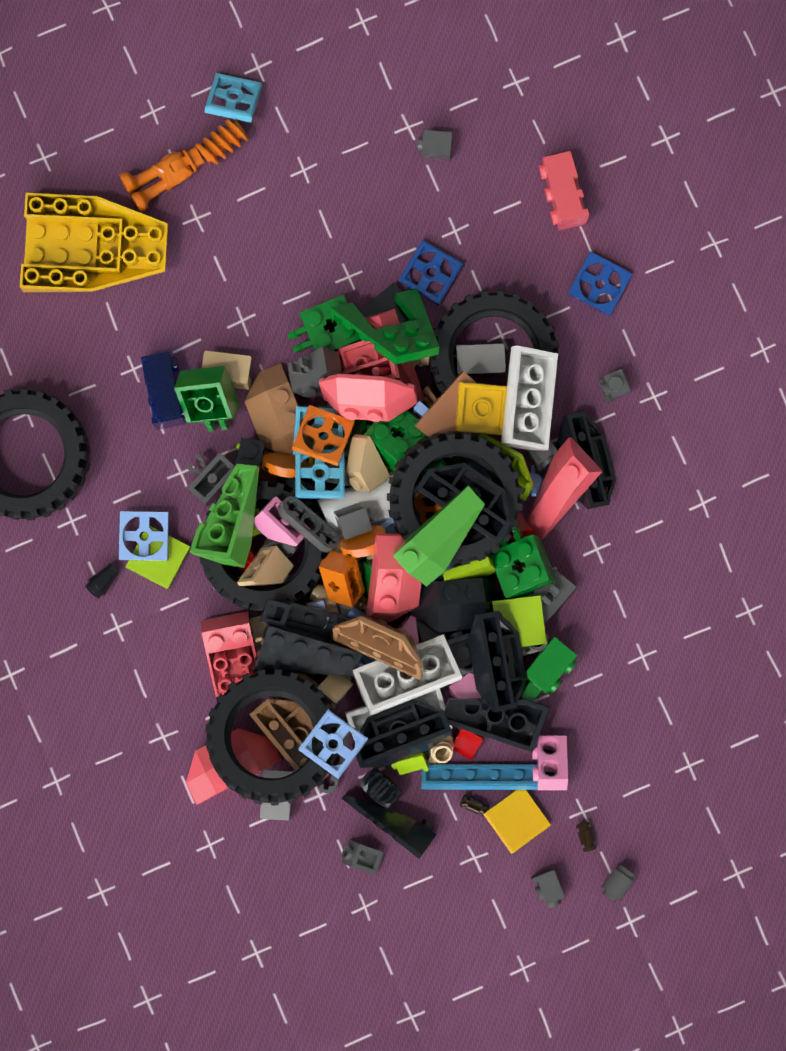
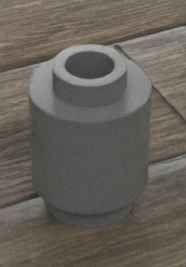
M619 865L617 869H613L601 886L605 889L602 894L613 902L616 899L621 901L633 885V879L636 875L622 865Z

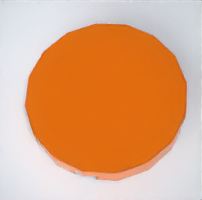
M268 453L262 457V468L266 469L267 467L268 472L287 478L295 477L294 455ZM305 460L300 468H310L309 462Z
M371 525L372 531L346 540L341 537L339 542L340 550L343 555L351 554L355 558L371 555L374 553L376 533H386V530L380 525Z

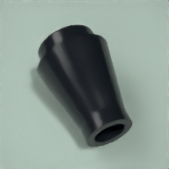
M109 563L105 568L87 579L88 583L85 585V588L99 599L102 595H106L120 572Z

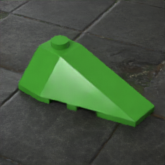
M236 464L222 487L223 493L216 504L212 503L209 508L211 511L204 524L200 523L196 529L190 549L191 554L224 565L245 568L252 543L259 475L258 466Z
M468 485L394 549L393 557L411 576L425 586H428L446 571L485 503Z

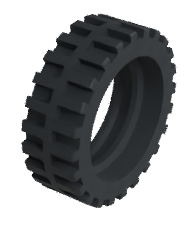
M484 290L475 296H472V294L465 296L464 300L460 303H454L451 309L440 318V322L434 330L439 345V354L429 357L431 376L440 395L458 377L453 362L455 343L461 332L476 320L486 317H502L511 320L524 329L534 349L558 354V340L555 338L553 325H549L546 320V314L543 311L539 312L534 307L535 303L532 301L526 302L520 298L521 295L516 293L513 295L505 294V290H497V293H488V290Z
M21 388V391L8 389L4 390V394L0 395V422L11 416L22 414L34 415L48 421L57 430L62 439L64 462L54 482L40 492L30 495H16L0 488V515L14 520L26 519L28 521L35 520L37 517L46 518L51 516L50 513L56 510L61 511L65 508L64 504L70 499L74 500L77 496L75 493L80 486L83 487L86 481L84 479L85 473L89 471L90 467L88 463V455H90V447L87 444L88 437L79 419L54 396L51 397L39 390L37 392L30 391L28 388Z
M448 431L447 433L432 434L431 437L426 439L422 438L417 441V445L412 449L408 448L404 452L405 456L403 459L397 461L394 466L396 470L393 477L390 476L388 483L391 486L390 493H387V501L390 502L389 516L393 518L395 530L404 539L408 538L423 525L414 505L415 487L421 474L437 460L445 457L461 456L480 464L487 471L492 481L506 490L512 524L498 544L478 532L466 537L449 565H453V563L466 565L470 564V561L484 560L487 554L499 551V545L503 541H509L512 537L509 534L513 526L517 527L519 524V520H516L518 511L523 510V504L520 503V494H523V487L519 486L517 478L520 475L518 470H514L511 463L513 461L509 456L502 453L499 446L492 444L481 436Z
M261 480L257 485L255 507L265 506L275 496L281 501L289 496L295 497V489L286 486L284 483H272L268 480ZM298 498L322 519L321 514L309 498ZM208 510V512L206 513L207 517L211 512L210 510ZM304 519V523L311 530H314L313 522L309 519ZM304 537L305 553L299 569L290 579L273 587L239 586L237 584L239 579L232 573L228 565L203 557H199L205 576L220 595L236 606L259 612L263 611L267 598H278L301 602L305 599V596L314 589L322 577L319 566L329 553L320 551ZM326 537L325 540L327 544H329V537Z
M265 669L258 670V674L249 676L248 673L243 675L242 680L236 684L231 682L228 685V690L224 694L220 693L216 698L217 704L214 708L210 709L209 723L206 724V748L210 756L209 759L218 776L230 790L238 793L240 797L245 800L246 798L251 799L254 803L261 805L263 802L271 803L272 806L287 801L290 804L296 802V798L310 795V791L316 786L320 787L327 773H330L308 757L306 762L297 771L281 778H263L252 774L238 762L234 755L231 744L234 722L247 705L260 698L273 696L289 699L303 708L312 722L313 729L327 710L333 713L334 711L331 704L327 701L325 694L318 690L309 679L304 680L299 677V674L291 672V674L283 673L282 669H275V672H266ZM327 724L322 726L321 729L328 734H334L338 727L337 724ZM314 737L312 751L314 755L318 756L324 746L323 742ZM330 740L328 746L335 749L338 746L337 740ZM338 753L332 754L326 763L332 766Z

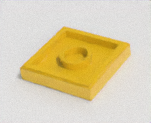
M459 382L455 431L502 435L507 386Z
M515 790L483 814L511 854L551 826L526 790Z

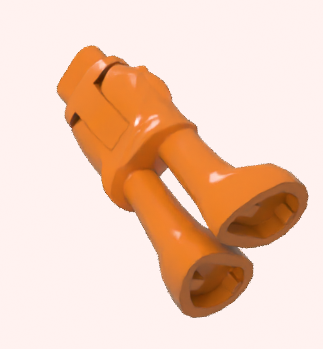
M193 147L188 151L184 149L182 152L173 151L165 155L160 162L152 165V167L140 174L131 175L125 171L118 174L139 212L143 213L148 209V204L153 198L165 190L170 191L173 187L188 179L197 171L196 167L202 165L204 161L196 147ZM156 177L162 179L142 191H137Z

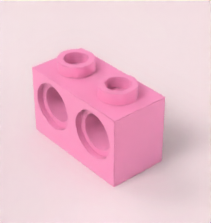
M539 736L537 745H535L532 753V759H537V767H533V781L538 782V790H567V736ZM552 750L555 753L547 754L544 751ZM546 772H553V773H555V775H554V776H548V775H546L545 773H546Z

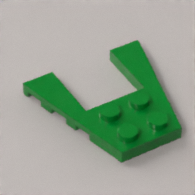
M417 289L395 293V302L410 319V321L373 329L353 302L333 306L330 309L331 317L335 318L337 316L340 318L343 326L348 330L353 328L359 333L360 339L364 342L370 341L373 343L374 349L395 365L439 354L437 339Z

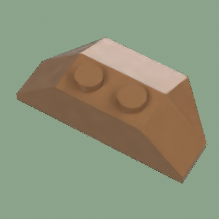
M280 363L258 372L244 402L259 440L266 443L265 448L276 453L293 455L292 446L294 443L296 406L298 405ZM303 436L305 444L310 449H313L311 438Z
M360 616L334 626V641L416 679H422L423 664L413 637L402 628L396 629L388 625L384 620L380 618L374 619L370 616Z
M267 699L249 714L293 769L297 771L308 759L298 748L313 730L312 722L304 709L293 701Z

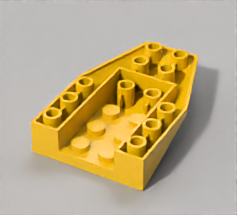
M26 193L24 217L27 220L24 264H21L20 288L23 292H93L165 272L168 223L98 196Z

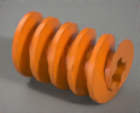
M226 119V128L221 125L217 126L219 134L211 131V140L206 137L202 138L204 146L199 143L195 144L196 149L209 165L210 162L219 165L218 156L226 159L225 150L233 154V144L240 148V138L247 142L249 141L246 132L236 119H233L234 122Z

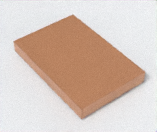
M464 371L458 375L414 425L427 438L435 433L455 431L459 382L477 384Z

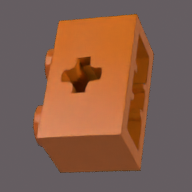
M332 550L321 561L319 566L328 600L353 608L365 592L357 560L355 557L345 556Z

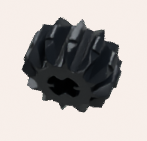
M373 768L370 772L368 771L360 782L363 790L383 808H389L393 805L401 794L400 788L378 768Z

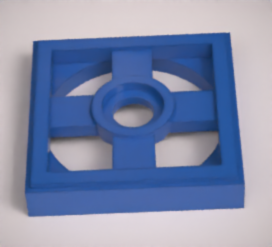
M422 240L398 282L410 289H417L420 295L440 305L463 267V263ZM426 253H436L432 262L424 263L417 258ZM444 259L448 261L451 267L452 274L450 277L440 272L439 267ZM412 267L422 274L418 285L413 284L411 280L410 269ZM428 268L435 270L436 273L433 277L427 276L426 271ZM437 281L444 286L441 291L436 293L426 291L430 282Z
M590 251L568 295L610 317L632 273ZM594 264L604 266L600 275L596 276L586 272V269ZM612 271L618 273L621 286L619 289L609 284L608 278ZM580 280L590 285L591 292L587 298L584 297L580 290ZM597 280L604 282L605 285L602 289H598L595 286ZM606 293L614 297L608 303L596 304L600 294Z

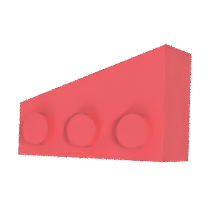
M571 151L543 157L542 165H539L541 179H546L548 188H544L547 202L552 203L553 211H550L552 224H557L558 231L585 225L589 212L588 209L584 208L582 199L584 195L579 187L578 175Z

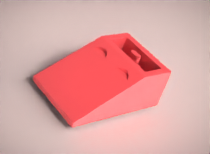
M247 611L201 620L202 638L217 697L220 693L224 694L228 690V685L231 682L236 684L241 681L243 675L247 673L249 676L258 674V671H254V660L257 652L253 641L250 617Z

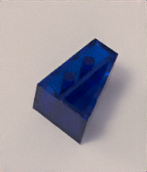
M169 351L141 357L145 384L149 396L148 402L153 416L151 417L153 426L156 430L184 425L185 416L174 389L177 382L174 371H179L176 357H171Z

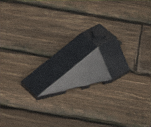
M449 698L444 712L451 726L533 753L549 707L528 699H518L516 708L493 712L484 699Z
M344 795L341 798L364 817L370 819L382 831L392 836L397 843L418 859H420L437 835L433 832L436 827L425 819L420 822L418 819L348 795Z

